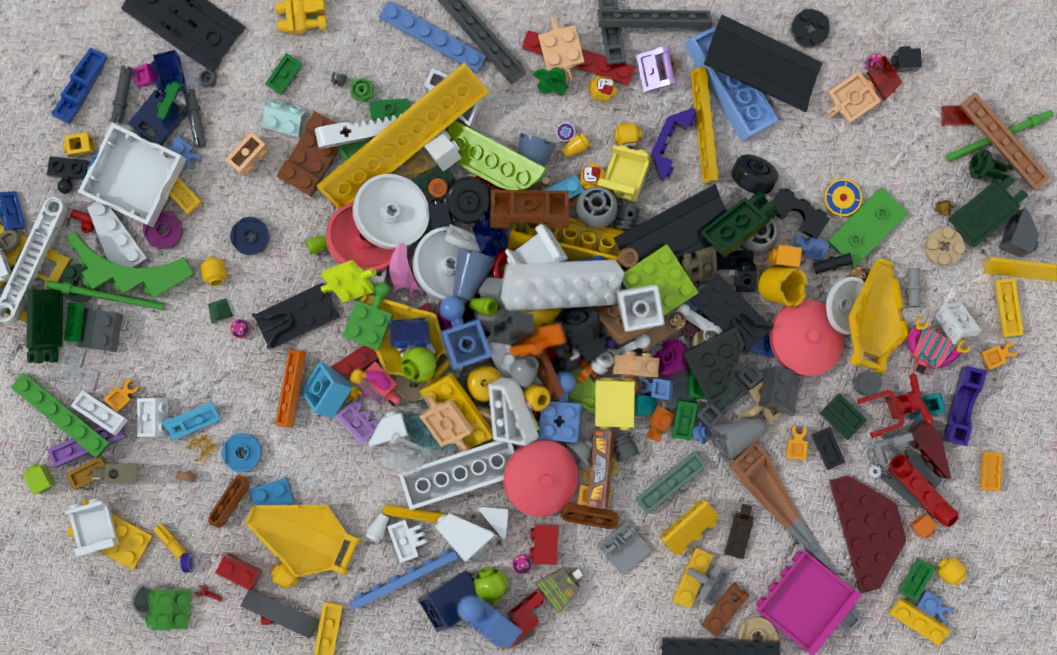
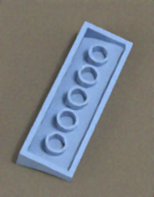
M715 26L691 38L685 44V48L697 68L706 67L710 90L741 142H744L775 124L779 119L761 91L704 65L705 57L716 29Z

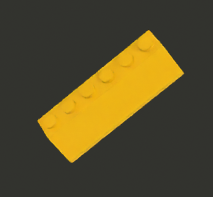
M569 218V229L550 228L568 257L564 262H574L602 256L604 260H616L619 266L622 267L618 261L620 251L614 237L625 231L606 226L603 228H591L583 224L581 220ZM513 222L508 248L517 250L538 234L535 229L537 226L543 224L549 227V223Z

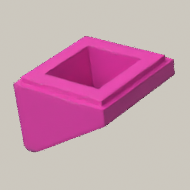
M146 63L134 69L137 87L140 88L160 82L156 64Z

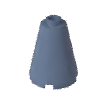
M520 133L518 153L545 167L556 148V143Z
M459 248L453 296L460 298L466 304L467 301L470 302L474 298L491 271L495 260L475 251L466 253L467 249Z

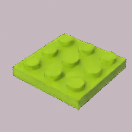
M667 244L626 270L622 279L626 289L650 284L657 285L663 316L698 294L697 289Z

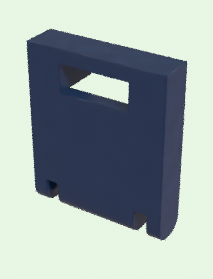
M156 89L128 122V125L150 142L162 146L187 113L183 109L178 114L182 108L174 102L166 119L163 120L157 117L159 111L156 108L160 100L164 101L166 96L164 94L160 95V92ZM144 122L157 131L153 137L141 129L145 125Z

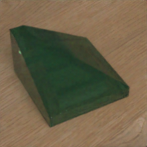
M226 298L208 304L212 324L233 316Z

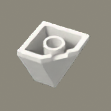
M450 513L442 515L437 520L438 524L435 526L462 559L471 564L489 548L488 542L490 540L493 542L498 537L495 533Z

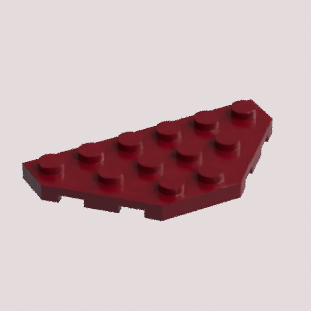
M848 475L829 480L859 593L880 589L906 543L897 504Z

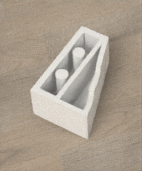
M503 377L489 384L493 440L526 446L539 438L520 384L514 379Z

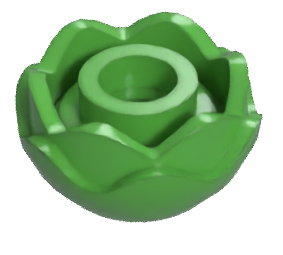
M359 78L352 82L350 94L355 100L364 102L372 97L374 87L366 78Z

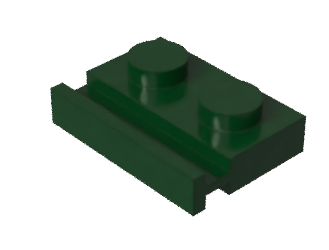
M437 165L412 179L413 183L423 192L427 202L437 198L432 196L428 189L429 183L433 179H443L447 183L448 189L456 181L449 168L442 171Z
M840 393L819 413L846 440H849L867 421Z

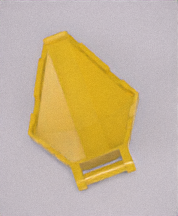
M881 258L875 260L848 316L854 348L850 363L855 366L861 365L873 369L879 374H883L886 371L887 358L909 335L907 321L902 319L900 308H904L899 280L894 278L892 268L894 263ZM863 356L877 359V363L864 359Z
M364 295L359 302L372 306L375 296ZM382 300L379 310L393 315L380 350H375L383 370L388 375L404 376L401 368L402 358L400 354L406 351V349L398 351L396 347L403 343L401 341L398 344H394L393 340L404 335L400 328L401 325L417 317L435 349L433 354L437 364L443 355H446L439 335L442 330L437 315L390 300ZM448 358L436 370L434 376L430 380L425 381L426 383L430 384L441 378L450 367Z
M253 505L245 522L295 577L329 570L346 576L349 571L347 568L357 544L360 545L362 540L346 532L329 505ZM345 540H348L350 544L341 565H335Z

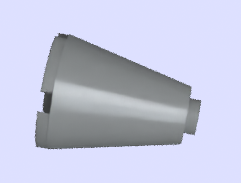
M758 417L718 424L711 427L713 429H710V437L714 447H719L721 451L718 453L724 461L729 462L764 435L766 425Z

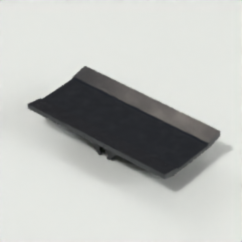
M125 0L121 7V10L211 71L216 70L222 58L246 28L207 0Z
M723 14L718 21L704 61V65L803 112H807L816 78L823 64Z
M713 184L614 237L619 251L624 248L636 250L638 262L667 244L682 266L684 254H691V259L696 258V251L711 247L701 236L700 231L727 210L716 184Z

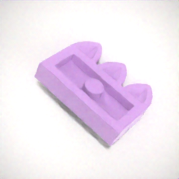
M354 401L340 411L335 418L362 445L374 434L380 421L372 420L367 422L371 411L365 410L359 413L362 402Z

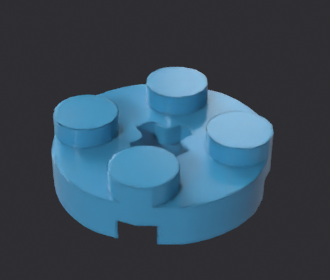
M246 433L231 436L222 448L223 461L230 469L236 472H245L256 467L262 455V449L257 438ZM241 447H244V450L247 451V454L244 455V458H241L240 455H237V451H239Z

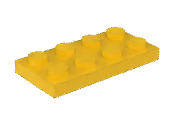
M452 373L421 388L420 393L425 398L431 395L437 404L453 399L474 429L471 434L462 438L466 446H468L467 449L493 438L492 428Z
M84 499L82 506L89 504L88 499ZM111 512L119 545L98 551L135 570L154 535ZM70 525L66 534L75 538L72 525Z

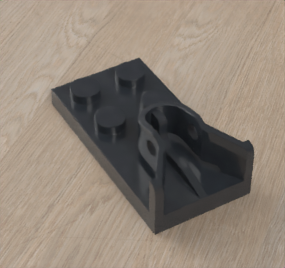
M718 273L698 294L690 299L722 331L734 325L737 327L745 343L741 351L744 355L774 327Z
M323 282L259 313L251 314L255 318L267 343V349L272 350L340 317L329 293L324 294L321 291V286L324 285Z

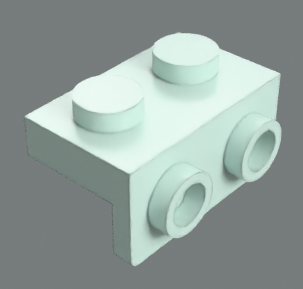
M279 100L269 101L264 107L262 128L298 137L306 110L301 109L298 105L283 104Z

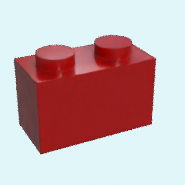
M535 523V528H531V540H534V547H530V559H534V564L557 565L558 524Z
M228 553L223 556L215 574L251 590L255 587L263 570Z

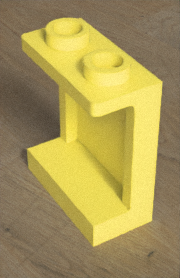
M613 145V156L607 168L605 178H600L597 186L608 189L617 198L636 202L651 164L650 156L644 150L638 149L636 151L624 145Z
M597 377L595 389V426H600V429L605 430L611 429V427H619L620 430L634 428L636 378Z

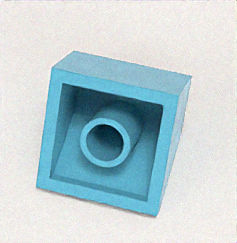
M320 361L300 392L315 414L333 419L346 397L350 394L352 386L343 375Z

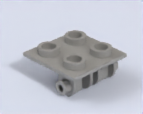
M628 521L623 523L598 545L622 575L652 551Z

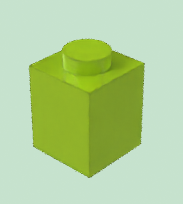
M34 464L27 468L28 472L22 474L33 495L41 494L56 485L46 465Z

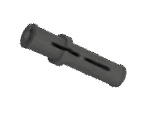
M122 65L120 67L115 100L112 101L114 107L110 119L113 123H116L117 120L118 124H123L124 111L128 106L126 101L133 71L132 67L127 66L126 72V66Z
M188 89V92L184 90L185 111L189 116L194 147L198 148L201 145L204 147L207 144L199 113L201 109L197 104L195 89Z

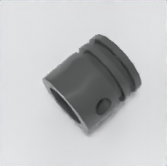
M618 205L617 221H615L614 229L627 231L637 226L636 223H638L640 209L633 206Z
M864 372L854 378L853 386L855 391L861 395H872L880 390L881 379L874 372Z
M631 432L614 438L613 450L618 462L639 454L635 441H632L633 436H630Z

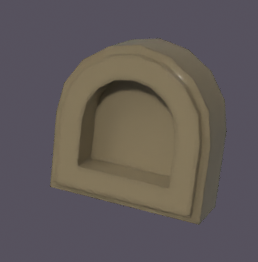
M7 230L0 235V244L9 254L18 248L21 243L20 235L14 230Z

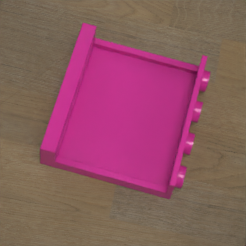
M803 550L802 552L798 551L793 556L792 560L794 562L790 567L786 566L781 571V579L778 582L774 581L768 588L769 594L766 597L762 596L758 600L756 611L810 655H815L862 595L832 573L806 550Z

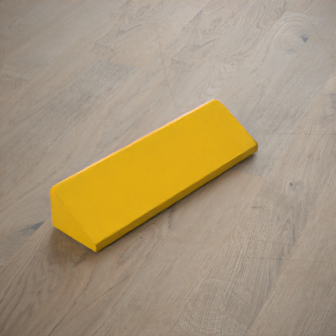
M998 257L986 258L984 262V273L1057 282V264Z

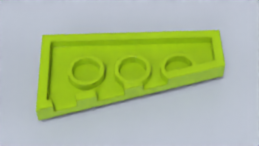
M552 364L555 373L559 371L555 364ZM580 367L571 371L575 376L576 386L568 394V397L575 401L583 402V407L595 415L596 383L590 376L587 377L584 383L579 381L577 378L584 370Z

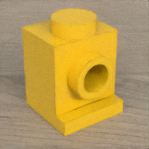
M88 132L64 136L63 148L67 155L77 157L96 154L93 136ZM81 143L82 148L78 149L77 146Z

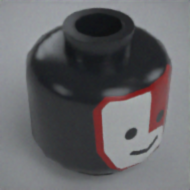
M571 346L570 350L574 356L569 360L560 358L556 354L554 364L557 369L567 373L580 368L583 355L577 347Z

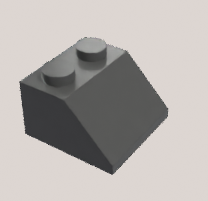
M1021 209L1009 219L998 249L1018 257L1030 254L1037 249L1039 233L1028 209Z
M84 309V326L78 347L117 352L123 315Z
M780 366L765 369L759 406L794 416L800 378L794 371Z

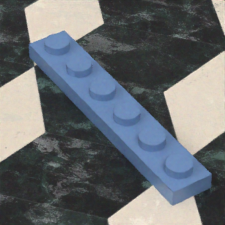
M389 0L379 15V18L460 65L465 62L476 74H478L487 58L484 54Z
M447 549L440 553L441 557L435 560L431 557L423 561V566L419 568L413 566L405 570V575L399 577L397 574L388 579L389 583L383 586L379 583L371 587V592L367 594L360 592L354 595V600L350 602L352 609L361 607L458 559V553L455 550Z

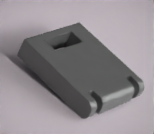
M905 449L903 453L908 457L910 463L935 489L942 479L910 451ZM888 468L885 473L891 478L888 479L882 475L880 479L913 508L917 509L921 505L919 501L901 482L895 479Z

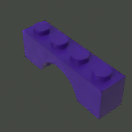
M970 366L961 367L942 441L959 446H968L972 431V409L978 394L983 389L987 371Z

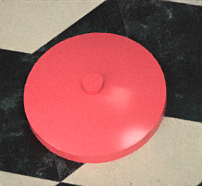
M353 203L342 206L330 218L326 230V244L330 254L339 264L353 260L364 271L374 268L376 273L389 267L390 258L394 250L378 247L369 242L360 233L353 217Z
M804 299L798 306H784L773 319L772 324L774 327L770 330L771 349L777 361L784 368L794 371L796 375L809 377L827 372L839 360L844 346V334L836 331L831 326L827 317L826 305L823 303Z
M537 439L526 446H520L509 458L503 476L504 490L511 504L524 514L533 517L549 516L560 511L571 500L577 487L578 469L574 457L564 446L552 440Z

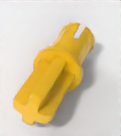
M161 523L155 527L154 532L164 543L163 546L167 547L176 559L187 552L176 540V535L173 536L164 524Z

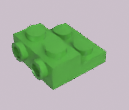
M151 588V593L148 594L147 598L149 613H146L145 616L147 628L150 630L188 629L192 590Z

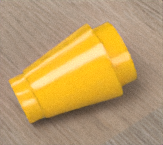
M584 133L573 137L561 149L568 158L588 150L587 148L591 145Z

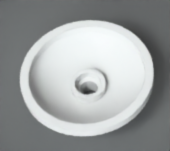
M845 277L840 279L832 287L827 298L826 311L831 326L842 334H851L848 316L865 283L860 278Z

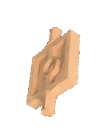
M554 17L556 25L553 18L550 19L553 30L540 34L538 37L547 70L550 71L554 67L563 69L566 76L565 81L568 82L567 74H569L570 81L573 80L571 69L585 62L575 25L562 28L559 26L558 17Z
M857 71L830 90L827 95L832 100L834 107L825 112L826 115L830 114L828 118L831 119V117L840 113L850 124L880 103L881 100L875 92V87L883 82L880 79L881 77L878 75L869 81L864 78L860 71Z
M431 395L425 397L424 400L430 409L422 412L419 417L439 445L442 447L446 444L456 443L461 452L465 451L468 446H466L462 438L471 434L474 429L453 399L437 404Z

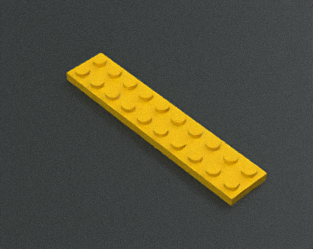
M464 62L317 185V188L338 209L353 203L357 192L366 181L377 175L391 174L489 93L488 89Z

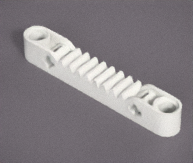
M393 115L390 121L385 117L383 122L380 118H377L375 124L371 119L368 125L365 121H362L360 127L357 122L354 125L342 122L315 128L319 149L372 140L396 120V117ZM343 129H345L346 132H349L347 137H345L344 134H341Z
M56 197L48 198L44 202L0 298V321L7 325L15 324L19 320L27 303V290L32 289L31 286L35 284V278L38 277L41 264L45 262L44 258L48 255L47 251L51 249V243L54 242V238L58 235L67 216V206ZM55 205H59V210L53 213L52 208ZM7 310H11V315L8 318H4V313Z

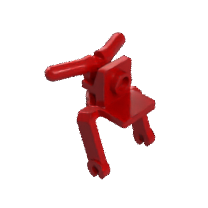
M912 373L909 376L912 389L910 392L895 397L893 391L885 390L857 399L858 404H862L889 394L890 396L885 397L893 420L899 419L897 424L871 432V438L902 427L905 423L903 416L916 412L918 409L928 425H933L934 419L928 411L925 402L920 399L922 395L916 374Z

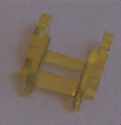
M202 434L200 439L196 438L190 445L185 447L189 449L196 444L202 450V455L195 460L196 462H199L208 455L210 449L211 451L214 449L215 444H210L206 438L207 434ZM204 441L208 448L204 449L200 442Z

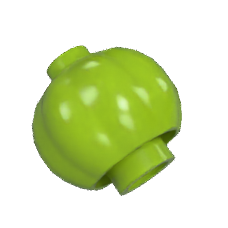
M424 347L408 349L402 356L401 368L403 375L416 383L430 380L436 371L435 355Z
M491 566L480 569L478 575L473 580L478 597L490 602V604L499 603L509 586L507 576L502 571L493 569Z

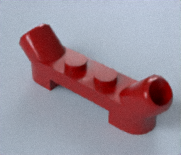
M900 454L893 457L889 464V471L895 479L904 485L930 516L938 520L945 527L954 525L959 519L958 511L948 504L910 463L905 455Z

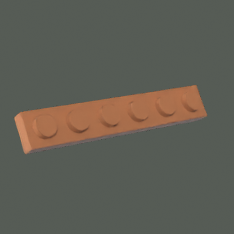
M976 92L972 93L959 105L1032 190H1037L1050 178Z

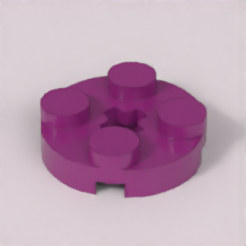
M161 211L153 228L146 224L143 225V234L147 242L158 249L173 248L182 237V222L176 215L168 211ZM166 225L167 233L161 235L158 229Z
M676 339L665 341L661 345L663 348L660 352H656L654 358H659L658 372L665 377H673L679 372H684L687 368V360L683 352L688 350V346Z

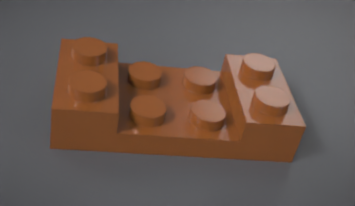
M314 111L305 126L306 130L288 161L285 160L276 177L312 197L317 189V185L323 179L339 151L338 146L319 149L315 128L337 123ZM343 129L341 134H344L345 137H347L349 132H346L345 129Z
M491 190V228H510V222L549 223V228L569 229V191Z

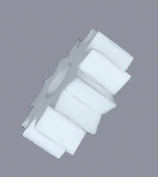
M871 464V467H868L867 474H870V477H873V479L875 477L878 478V476H881L880 473H883L881 472L882 468H879L880 465Z

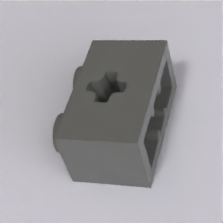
M512 311L490 324L492 342L513 345L534 333L533 314Z

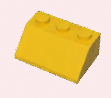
M701 498L658 537L675 556L678 553L682 555L689 548L687 545L690 542L698 541L703 536L702 532L706 528L711 529L717 524L716 519L719 516L709 503Z

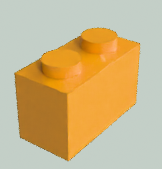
M785 245L776 246L768 254L770 267L799 268L802 248Z

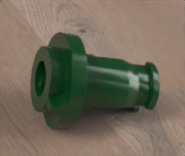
M985 149L974 154L969 163L970 176L976 180H980L985 176L993 180L1002 181L1008 175L1001 172L1006 173L1008 169L1013 170L1012 165H1005L1001 161L992 159L991 152Z

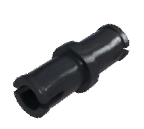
M849 252L834 258L830 256V259L813 263L817 275L829 270L836 271L837 268L854 263Z

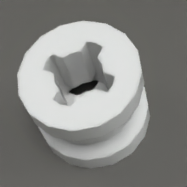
M606 351L591 360L590 366L596 373L605 374L608 371V367L614 363V358Z

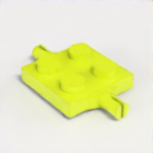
M353 260L323 270L321 274L327 282L326 285L321 286V291L324 294L334 291L343 303L373 293L375 287L370 282L369 277L375 276L376 270L371 268L364 271Z

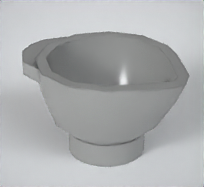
M518 354L510 365V373L513 379L521 386L528 387L537 376L539 363L533 356L520 357Z
M584 438L582 441L579 440L577 443L565 442L564 445L574 457L575 462L588 470L590 468L588 461L591 458L593 444L587 438Z
M146 584L138 586L131 597V606L143 619H145L146 613H149L147 598L152 588Z

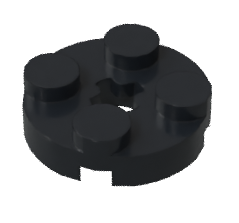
M815 9L802 10L796 15L791 24V34H793L795 42L805 48H813L822 44L830 31L828 17ZM812 24L815 31L808 33V29L805 26Z

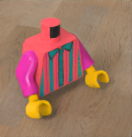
M921 316L916 317V325L913 326L907 337L910 357L917 360L913 371L921 375L924 374L927 367L932 369L943 368L954 362L962 352H968L971 345L963 347L961 344L965 342V339H961L958 347H955L956 344L954 345L951 340L927 328V318L924 323H919Z
M376 362L364 373L360 370H355L351 374L350 381L359 384V387L352 386V390L347 396L348 400L355 401L357 395H362V397L372 398L381 406L388 401L393 407L402 400L395 393L397 383Z

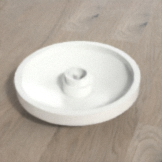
M381 174L366 181L357 192L353 202V217L358 230L369 242L381 248L395 250L400 243H405L406 247H408L423 235L429 222L428 202L420 188L409 179L396 174Z
M449 226L440 227L427 233L416 246L412 261L413 272L420 287L428 295L440 301L448 296H453L457 253L459 248H461L445 241Z

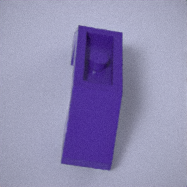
M695 108L669 116L666 119L651 153L652 161L661 181H664L666 177L670 178L674 167H671L672 160L659 155L664 154L668 144L665 143L667 136H672L675 127L672 126L673 124L687 130L689 125L693 127L697 118L694 115Z

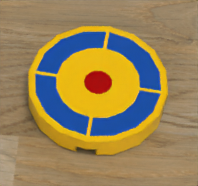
M838 179L826 188L823 202L831 214L847 217L854 214L860 208L862 192L855 182L848 179Z

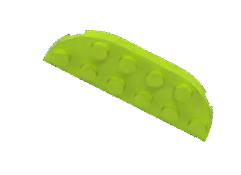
M458 120L449 125L448 134L451 137L449 141L454 140L460 148L458 153L461 159L457 162L465 169L506 190L530 188L538 183L548 170L543 165Z

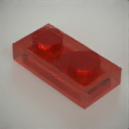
M960 106L941 107L942 126L975 125Z

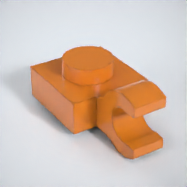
M585 359L580 366L584 370L577 378L582 383H584L589 375L595 378L598 374L591 368V361L587 362Z
M657 405L649 421L652 427L646 437L659 442L662 438V430L667 432L675 414Z

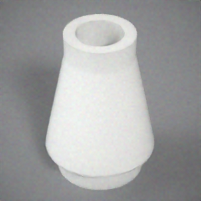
M379 513L378 517L366 530L365 537L376 543L383 540L390 518Z

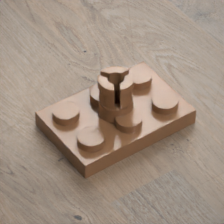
M618 301L617 305L590 307L598 312L602 328L619 345L652 330V327L625 332Z

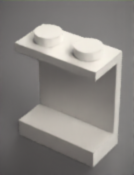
M543 224L535 228L538 234L517 250L507 249L505 251L509 264L564 262L568 259L551 229Z

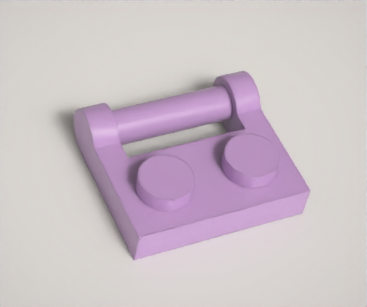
M670 46L660 47L636 55L644 92L648 93L677 84L669 55L671 53ZM662 55L667 78L665 80H662L657 56Z

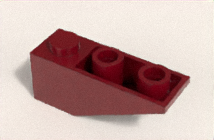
M922 420L908 432L912 433L914 439L908 443L914 449L918 448L922 453L920 455L927 464L930 463L934 467L933 472L938 477L950 479L951 475L941 434L933 425H928L925 420Z

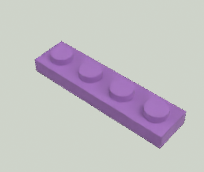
M101 426L94 429L111 444L127 437L124 427L116 436ZM73 439L47 449L54 468L90 454Z

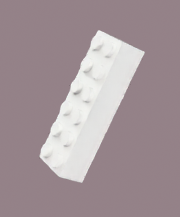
M616 260L507 264L500 298L508 311L617 305L616 291L621 288L624 271Z
M494 441L399 472L409 509L412 510L502 481L506 464L515 452L513 444Z

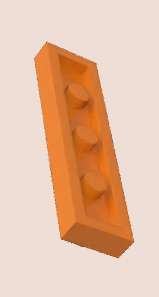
M288 350L275 421L277 426L292 428L306 352Z

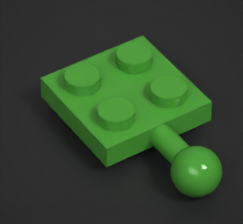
M380 282L375 286L376 296L372 306L356 301L343 332V338L377 351L380 350L393 318L392 314L379 310L383 298L390 293L389 285L384 282Z

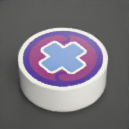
M562 123L557 127L556 136L561 142L567 143L575 136V129L570 123Z

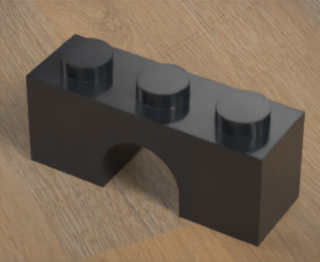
M787 188L778 190L772 200L777 204L776 208L780 212L776 217L783 220L788 212H798L803 219L798 231L810 238L817 239L830 218L826 217L827 214L820 209L815 210L812 208L807 200L796 198L794 192Z

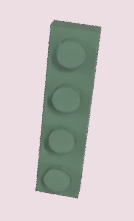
M693 451L636 497L635 500L646 514H649L707 467V465L697 452Z

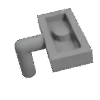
M900 432L875 442L874 448L880 465L888 463L883 448L888 446L892 448L908 446V442L914 440L912 433Z
M716 564L710 571L709 578L693 568H689L687 574L705 584L700 589L698 599L713 605L731 571Z

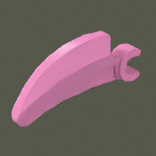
M400 243L390 258V278L396 290L406 287L409 296L414 298L412 293L414 290H419L420 294H423V290L417 284L410 270L407 259V247L405 243Z

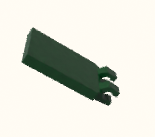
M1008 175L1000 183L998 181L990 183L948 218L973 248L1020 211L1018 209L1020 207L1019 203L1029 196L1023 189L1013 197L1006 191L1015 182L1011 175Z
M760 190L752 195L749 200L744 197L700 231V234L718 253L726 257L770 222L769 220L773 219L780 212L776 208L777 204L772 200L768 202L765 198L766 195Z
M28 289L26 348L29 351L27 352V363L58 362V347H62L63 293L54 289Z

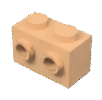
M250 132L225 160L244 176L254 170L255 163L258 160H263L267 156L269 147L253 132Z
M624 351V355H614L613 374L658 378L659 358H652V354L640 353V356H636V352Z

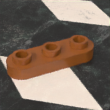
M238 475L232 480L209 515L208 522L211 526L221 528L226 524L242 497L249 490L250 482L248 478Z
M570 503L564 505L561 511L562 519L571 523L604 529H614L619 523V515L612 510Z

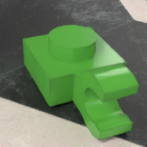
M370 140L338 146L344 161L348 160Z

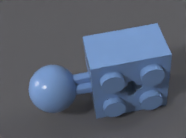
M448 296L440 304L441 315L451 321L453 327L439 334L452 371L492 357L479 319L464 324L462 315L464 314L465 306L463 301L456 296ZM462 340H464L465 343H469L467 350L465 348H462Z
M559 370L556 372V376L564 395L557 398V400L551 399L547 408L541 411L539 439L577 443L581 440L583 402L568 401V394L574 390L576 379L571 372L564 373ZM560 416H562V420H565V423L561 425L557 421Z
M466 596L458 604L459 616L469 622L468 624L476 631L480 628L479 634L488 641L492 638L490 642L498 648L502 645L509 650L522 632L521 629L480 597Z

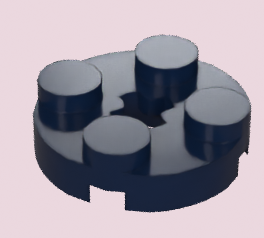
M245 217L232 227L230 239L233 246L240 253L253 256L265 251L270 240V233L266 224L259 219ZM249 231H252V234L255 235L252 241L245 238Z

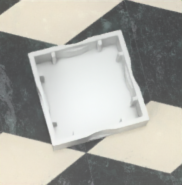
M111 123L100 146L98 156L89 168L78 193L153 228L187 159L178 153L151 143L137 134Z

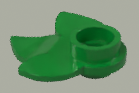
M554 67L550 71L538 69L533 73L534 77L540 80L537 86L540 92L549 94L554 91L559 96L566 93V76L563 69L559 67Z

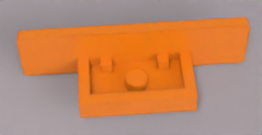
M553 324L534 328L533 334L513 344L514 346L509 348L510 354H519L520 357L530 355L531 353L532 355H537L544 352L543 349L548 346L565 343L561 325Z

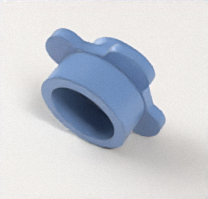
M700 421V425L693 428L695 440L705 444L706 439L710 436L709 428L702 421Z

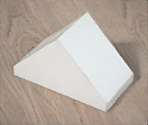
M481 506L478 510L501 538L504 539L507 533L509 508Z

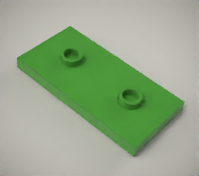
M880 187L827 242L840 255L850 252L854 263L851 265L855 268L906 217L908 212Z

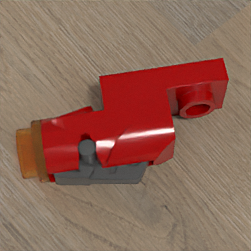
M539 587L509 611V615L513 620L512 623L522 630L511 647H515L535 635L534 628L538 626L540 621L532 609L540 607L545 599Z

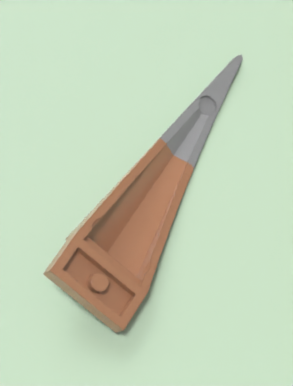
M755 441L728 466L739 477V482L821 564L837 575L836 570L814 539L789 497L768 454Z

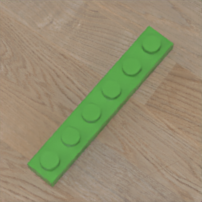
M22 373L11 386L15 392L95 458L99 459L111 444L26 373Z

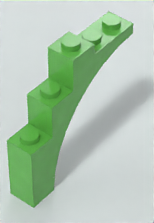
M77 232L67 235L70 239L67 241L73 251L77 250L80 255L78 258L84 268H88L82 272L84 276L82 280L87 288L91 287L96 290L114 279L113 285L116 290L126 294L144 283L145 286L143 288L147 295L157 298L195 275L185 257L153 268L125 267L98 255L84 242Z

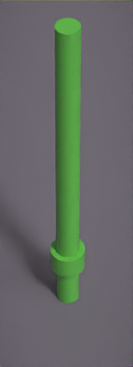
M1048 110L1039 115L1034 114L1028 117V120L1009 127L1008 130L1014 134L1028 127L1038 126L1042 121L1053 117V111ZM986 137L947 154L946 159L950 162L991 144V142Z
M47 281L46 288L59 290L65 294L75 293L157 310H163L165 304L74 286L69 282Z

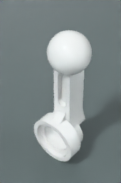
M682 303L676 307L675 311L683 313L686 320L704 331L703 337L705 340L713 337L710 331H714L717 334L723 332L719 326L714 325L715 323L706 320L692 311L687 304Z
M644 333L622 347L615 349L607 348V352L613 355H624V351L631 352L637 348H647L650 344V337Z

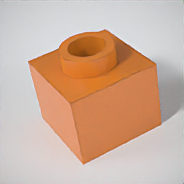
M922 513L908 525L919 538H929L935 533L934 529L938 527L932 518L925 513Z

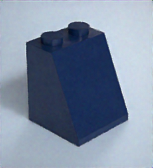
M466 570L417 598L436 632L449 629L462 620L458 614V604L464 597L475 596L478 598L473 583L474 579Z

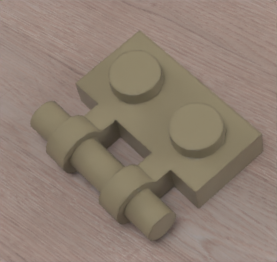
M712 246L696 251V258L691 259V254H684L682 268L691 282L697 281L699 285L708 283L717 274L716 250Z

